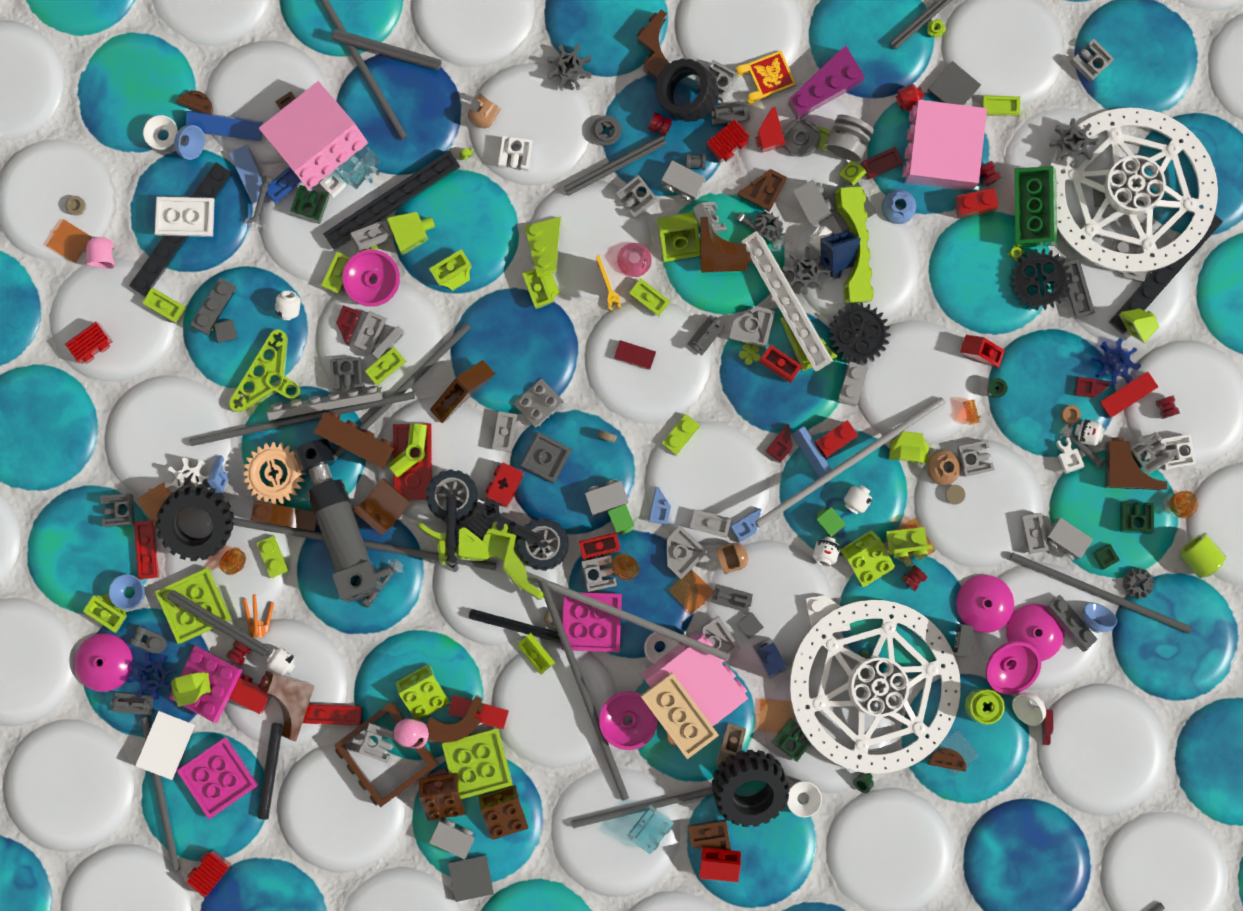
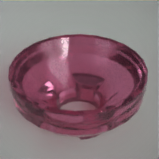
M629 243L619 251L617 256L618 267L626 276L640 277L650 269L652 258L649 250L644 245ZM631 253L639 254V262L631 263L629 255Z

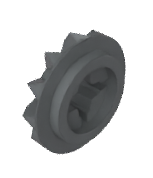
M612 116L597 118L591 128L593 139L598 144L605 146L615 144L621 136V125L618 120ZM602 125L607 129L612 128L610 130V137L607 134H601L603 132Z
M766 211L759 213L754 220V226L758 233L767 238L779 237L784 229L782 227L783 222L779 221V217L773 216V212L770 214Z
M1142 568L1129 570L1123 578L1125 592L1136 599L1147 597L1152 592L1155 584L1153 576ZM1136 578L1138 580L1145 579L1144 583L1141 584L1142 589L1139 586L1132 587L1136 583Z

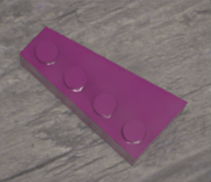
M846 45L789 99L788 105L797 120L863 83L865 76Z

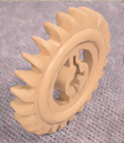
M272 442L271 447L265 443L264 449L260 446L257 447L258 453L251 451L253 458H246L250 463L243 465V467L248 469V471L242 473V475L248 476L243 482L249 483L246 490L253 489L251 496L258 494V501H261L264 497L265 503H268L271 499L272 504H276L278 499L283 504V497L290 501V493L297 496L294 489H302L298 482H305L304 479L300 478V475L306 473H300L294 452H290L291 446L283 449V443H280L278 447L275 442ZM274 459L282 461L287 467L288 475L282 485L280 481L284 478V470L280 466L275 465ZM265 462L268 464L264 472L265 477L273 483L274 487L265 485L260 478V470ZM273 470L279 471V473L276 474V478L271 476Z

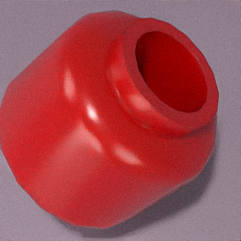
M914 84L899 89L898 95L895 96L900 109H904L906 112L912 110L913 105H916L918 100H922L925 97L921 87L917 88Z

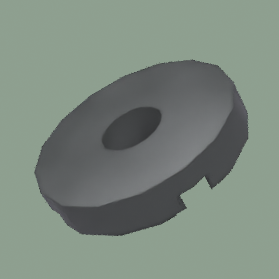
M809 120L792 121L783 131L784 147L788 153L795 157H805L812 154L820 144L819 130ZM799 134L806 135V139L803 142L796 141Z

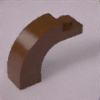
M476 695L466 716L459 722L445 723L431 716L426 725L429 733L428 739L437 742H454L468 736L477 728L482 720L475 715L476 713L480 715L485 705L482 703L484 698Z

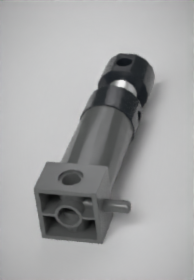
M314 440L297 447L293 452L300 473L310 474L314 485L313 488L307 491V496L313 513L316 515L335 570V574H332L341 601L351 603L383 591L384 587L380 578L392 574L391 567L378 571L376 565L370 561L344 481L341 479L333 480L329 466L335 463V459L328 440ZM361 578V583L356 586V581Z

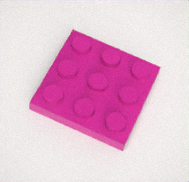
M581 593L621 610L622 594ZM564 595L563 627L572 651L620 652L621 618Z
M194 646L180 677L193 673H209L211 692L201 695L197 702L183 706L214 723H218L243 670L199 646ZM171 693L170 699L174 701L173 693Z
M227 737L177 770L208 819H211L258 786V783Z

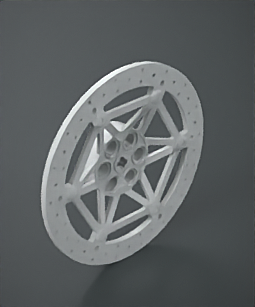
M1142 108L1108 110L1080 123L1076 128L1084 129L1088 123L1091 124L1090 130L1086 132L1088 138L1091 139L1104 131L1107 132L1108 138L1093 152L1092 159H1086L1078 168L1070 167L1072 161L1070 156L1062 157L1059 162L1056 160L1057 156L1062 153L1060 147L1057 148L1050 166H1054L1056 169L1057 230L1065 242L1080 256L1100 267L1128 273L1157 270L1178 261L1188 254L1207 232L1213 220L1218 199L1215 169L1208 152L1200 140L1175 119L1165 114ZM1120 127H1140L1153 130L1166 136L1171 142L1165 145L1122 134ZM1124 141L1161 150L1162 152L1150 158L1134 155ZM1109 145L1112 146V169L1084 171ZM1118 145L1127 155V157L1119 160ZM1180 151L1186 154L1195 171L1198 182V199L1190 197L1177 155ZM1165 157V159H1164V161H1163V163H1162L1161 166H1159V165L1155 162V161H1157V160H1159V159ZM1170 161L1173 162L1183 196L1166 185L1164 171ZM1125 165H1131L1133 171H1128ZM1144 170H1150L1152 172V176L1146 175L1144 173ZM1106 176L1104 185H1101L1086 177ZM1112 178H1118L1120 184L1113 183ZM1065 181H1070L1074 184L1085 221V226L1082 229L1078 227L1070 214L1065 195ZM1134 183L1138 185L1136 188L1132 187ZM1081 184L1105 193L1106 198L1093 219L1090 217ZM1150 187L1156 188L1158 193H1157V194L1151 193V191H1150L1149 188H1150ZM1164 192H1166L1177 201L1161 200ZM1117 196H1123L1126 201L1120 202ZM1136 200L1142 201L1144 207H1139L1136 204ZM1108 205H1111L1116 210L1114 214L1098 222ZM1155 206L1179 208V211L1157 233L1152 235L1153 208ZM1186 211L1194 214L1186 230L1175 241L1163 248L1157 249L1155 242ZM1146 214V235L1137 219V216ZM1122 215H1128L1139 239L1106 231L1102 227ZM1095 235L1138 245L1141 246L1143 253L1128 254L1116 252L1092 241V238Z
M866 600L839 607L821 618L809 630L794 656L789 690L796 721L803 734L816 750L842 767L858 772L876 774L890 773L910 767L927 757L939 746L955 720L959 707L961 683L954 653L944 635L929 619L905 605L885 600ZM871 618L883 620L882 626L877 629L840 640L833 637L834 632L852 622ZM897 623L915 632L927 644L935 657V661L929 663L895 631ZM880 634L872 655L868 659L843 647L845 644ZM893 638L920 662L921 666L901 667L896 663ZM885 640H887L888 659L878 656ZM823 646L828 651L817 697L810 698V670L817 652ZM840 652L858 661L853 670L850 669ZM835 656L849 679L847 683L825 695L832 658ZM882 662L887 666L884 673L879 671V665ZM863 668L868 670V676L865 679L860 676V671ZM905 672L921 673L909 681ZM940 674V703L933 721L927 727L923 723L931 683L933 676ZM895 676L901 679V683L897 687L893 684ZM925 678L920 707L916 717L907 701L909 689ZM877 682L878 684H882V687H880L879 690H875ZM859 687H862L864 690V695L861 698L856 696V690ZM845 690H848L849 701H829ZM891 695L896 697V703L893 706L888 702ZM874 700L878 703L876 711L870 709V704ZM855 706L858 709V734L856 735L829 707ZM902 706H904L911 720H908L907 718L901 716L896 712L900 710ZM822 710L855 742L854 749L850 750L831 738L822 728L814 713ZM865 714L875 716L864 735ZM890 715L907 725V728L870 738L884 716ZM910 733H914L918 737L910 745L895 752L878 755L868 754V749L871 745Z

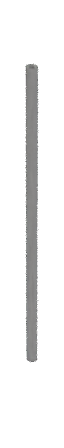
M940 397L755 521L757 527H761L945 404L944 399Z
M526 571L528 581L538 584L546 580L548 588L722 660L728 661L730 657L729 653Z

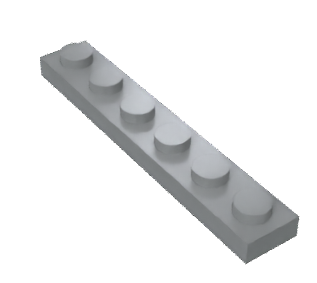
M369 386L365 390L358 391L357 389H352L344 394L336 392L322 398L320 396H313L305 401L296 399L283 405L282 403H275L268 408L267 415L269 420L378 401L383 399L382 387Z

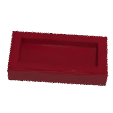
M895 146L862 161L860 164L865 169L868 180L903 165V161Z
M620 340L614 359L651 370L656 351Z

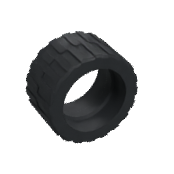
M681 58L667 64L659 73L660 75L656 80L655 87L656 98L661 107L678 120L685 122L698 121L706 117L715 107L719 95L717 81L712 76V73L699 62L693 59ZM687 76H699L701 88L696 99L687 105L677 106L673 98L676 85Z

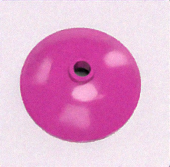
M369 249L358 252L345 265L343 271L344 289L349 297L360 305L367 307L383 305L394 297L399 288V268L395 261L382 251ZM371 277H376L375 283H370Z
M979 575L967 580L961 586L956 598V609L961 621L965 625L974 626L973 630L977 632L990 633L1001 629L1009 622L1014 611V598L1010 588L1001 579L991 575ZM986 600H989L991 603L989 607L984 605Z
M1029 604L1020 607L1012 614L1006 627L1007 642H1028L1037 649L1041 661H1045L1053 657L1060 650L1065 633L1063 628L1047 611L1045 605ZM1037 629L1041 631V635L1039 637L1035 635V631Z
M104 633L97 634L86 639L78 648L74 663L75 671L80 681L86 687L100 692L111 691L123 685L129 678L133 668L132 652L127 643L118 636ZM99 659L103 661L102 666H99L97 663Z
M1011 641L997 648L988 659L985 670L986 679L990 686L999 693L1016 694L1022 692L1037 679L1041 670V657L1037 649L1028 642Z
M633 691L617 693L610 697L601 709L599 716L601 732L604 738L616 748L622 750L638 749L646 745L656 732L658 719L641 698L640 693ZM627 716L632 718V722L629 724L625 722Z

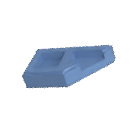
M222 455L215 458L207 480L210 486L216 489L215 492L217 494L223 493L228 480L227 472H223L222 463L224 457Z
M656 487L648 521L667 525L671 506L660 488Z
M761 508L730 526L739 543L756 533L757 525L755 521L760 518Z

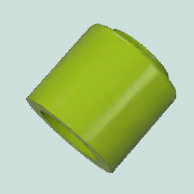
M1202 533L1192 539L1178 554L1198 578L1212 575L1226 560V555L1207 533Z
M984 688L975 689L970 692L964 704L965 712L970 719L986 725L999 721L1005 709L1001 696L993 690ZM984 702L987 704L991 703L990 711L982 710Z

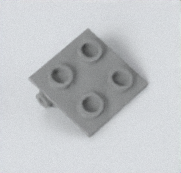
M541 378L513 404L536 428L537 426L540 427V424L546 418L549 419V416L553 415V412L559 407H562L564 401Z

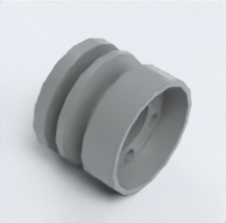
M840 114L837 116L836 123L832 127L836 133L829 134L825 148L843 159L859 162L862 160L866 150L863 144L869 143L874 129L860 119Z

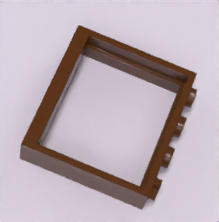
M390 702L335 744L337 755L341 759L344 758L346 760L348 770L351 774L358 776L360 779L358 781L359 785L363 790L367 789L369 791L371 801L375 806L379 805L380 808L439 764L426 745L416 749L427 766L386 797L382 798L344 745L365 730L369 722L374 723L387 712L396 723L406 719L394 702ZM419 738L413 746H419L422 740Z

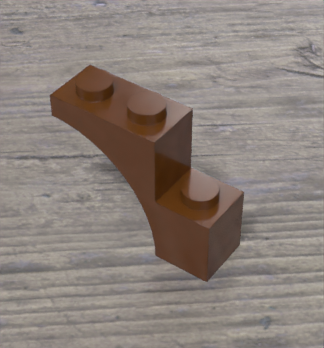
M662 9L658 14L655 12L650 17L648 26L646 28L642 27L637 34V43L651 54L643 62V72L655 81L659 77L661 70L667 64H670L663 55L659 44V34L667 20V13Z

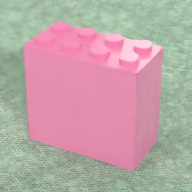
M319 81L259 127V130L308 190L316 186L319 181L331 174L338 166L346 162L368 143L356 124Z
M918 100L909 113V122L912 123L907 131L906 140H909L908 147L905 148L904 159H907L902 171L905 183L973 191L979 183L987 108Z
M695 631L689 636V638L713 646L703 633L699 635ZM683 643L677 645L641 673L648 685L652 687L673 672L712 727L748 699L745 695L748 691L738 679H733L736 675L727 664H722L724 660Z

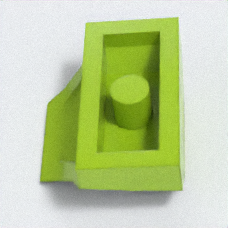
M461 249L429 269L439 286H446L453 291L470 281L472 265Z
M535 268L523 272L522 275L535 309L553 303L554 298L559 294L553 274L537 277Z
M902 431L896 439L891 440L889 460L927 464L929 444L925 441L923 433Z
M109 593L102 596L93 595L83 610L84 613L117 633L127 617L126 610L119 609L111 602Z
M209 673L188 674L174 678L171 681L173 698L177 702L178 707L195 703L201 695L211 692Z

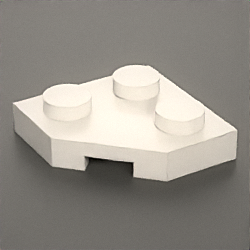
M826 595L805 598L810 629L825 615L841 606ZM850 624L843 626L836 632L850 630Z

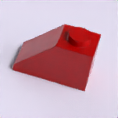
M776 107L771 108L758 130L757 137H755L756 146L761 148L762 153L783 148L785 145Z
M966 334L960 353L970 359L999 368L1005 350L984 337Z

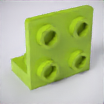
M925 527L886 532L888 554H894V558L906 557L908 552H913V556L928 554L927 550L932 549V545H927Z
M872 530L840 549V553L852 567L862 587H866L895 568L881 539Z
M430 664L395 682L398 694L415 720H421L450 703L437 682Z

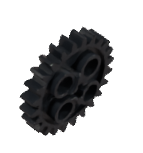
M1043 248L1041 254H1039L1037 249H1035L1034 255H1031L1029 251H1027V258L1021 255V263L1015 261L1017 268H1011L1015 275L1009 276L1014 282L1009 285L1010 287H1015L1012 294L1018 293L1016 300L1023 299L1022 306L1029 303V309L1036 305V311L1039 310L1040 306H1043V309L1046 311L1047 305L1054 308L1053 302L1056 301L1058 304H1061L1059 298H1067L1064 291L1070 292V288L1066 285L1072 284V281L1067 279L1072 276V273H1066L1070 266H1063L1066 260L1059 261L1060 254L1053 257V250L1046 254ZM1037 263L1040 264L1042 278H1046L1043 281L1045 296H1041L1039 282L1035 281L1038 279ZM1051 264L1054 266V271L1052 273H1045L1043 271L1044 266ZM1028 267L1035 270V274L1031 277H1027L1024 274L1025 269ZM1049 283H1055L1057 290L1049 292L1046 286ZM1030 286H1035L1038 288V292L1036 295L1031 296L1027 293V289Z
M862 302L859 304V307L852 303L851 309L846 305L844 307L845 312L842 310L838 311L840 317L834 315L833 319L836 323L831 322L829 324L834 328L828 331L829 334L833 335L828 339L829 341H834L831 348H838L835 354L842 353V360L848 357V363L855 359L856 364H859L860 360L866 364L867 358L873 362L874 355L879 358L881 356L879 350L885 352L886 348L883 345L889 344V341L885 338L891 336V334L886 333L890 326H884L888 319L882 320L883 312L877 315V307L870 310V304L863 308ZM858 316L861 319V324L855 325L852 322V317ZM868 319L869 323L862 332V336H860L854 344V346L850 348V343L855 338L857 332L861 329L864 322ZM868 327H875L877 335H870ZM848 332L851 335V339L849 341L843 340L841 333ZM859 342L865 343L867 350L860 351L857 344Z

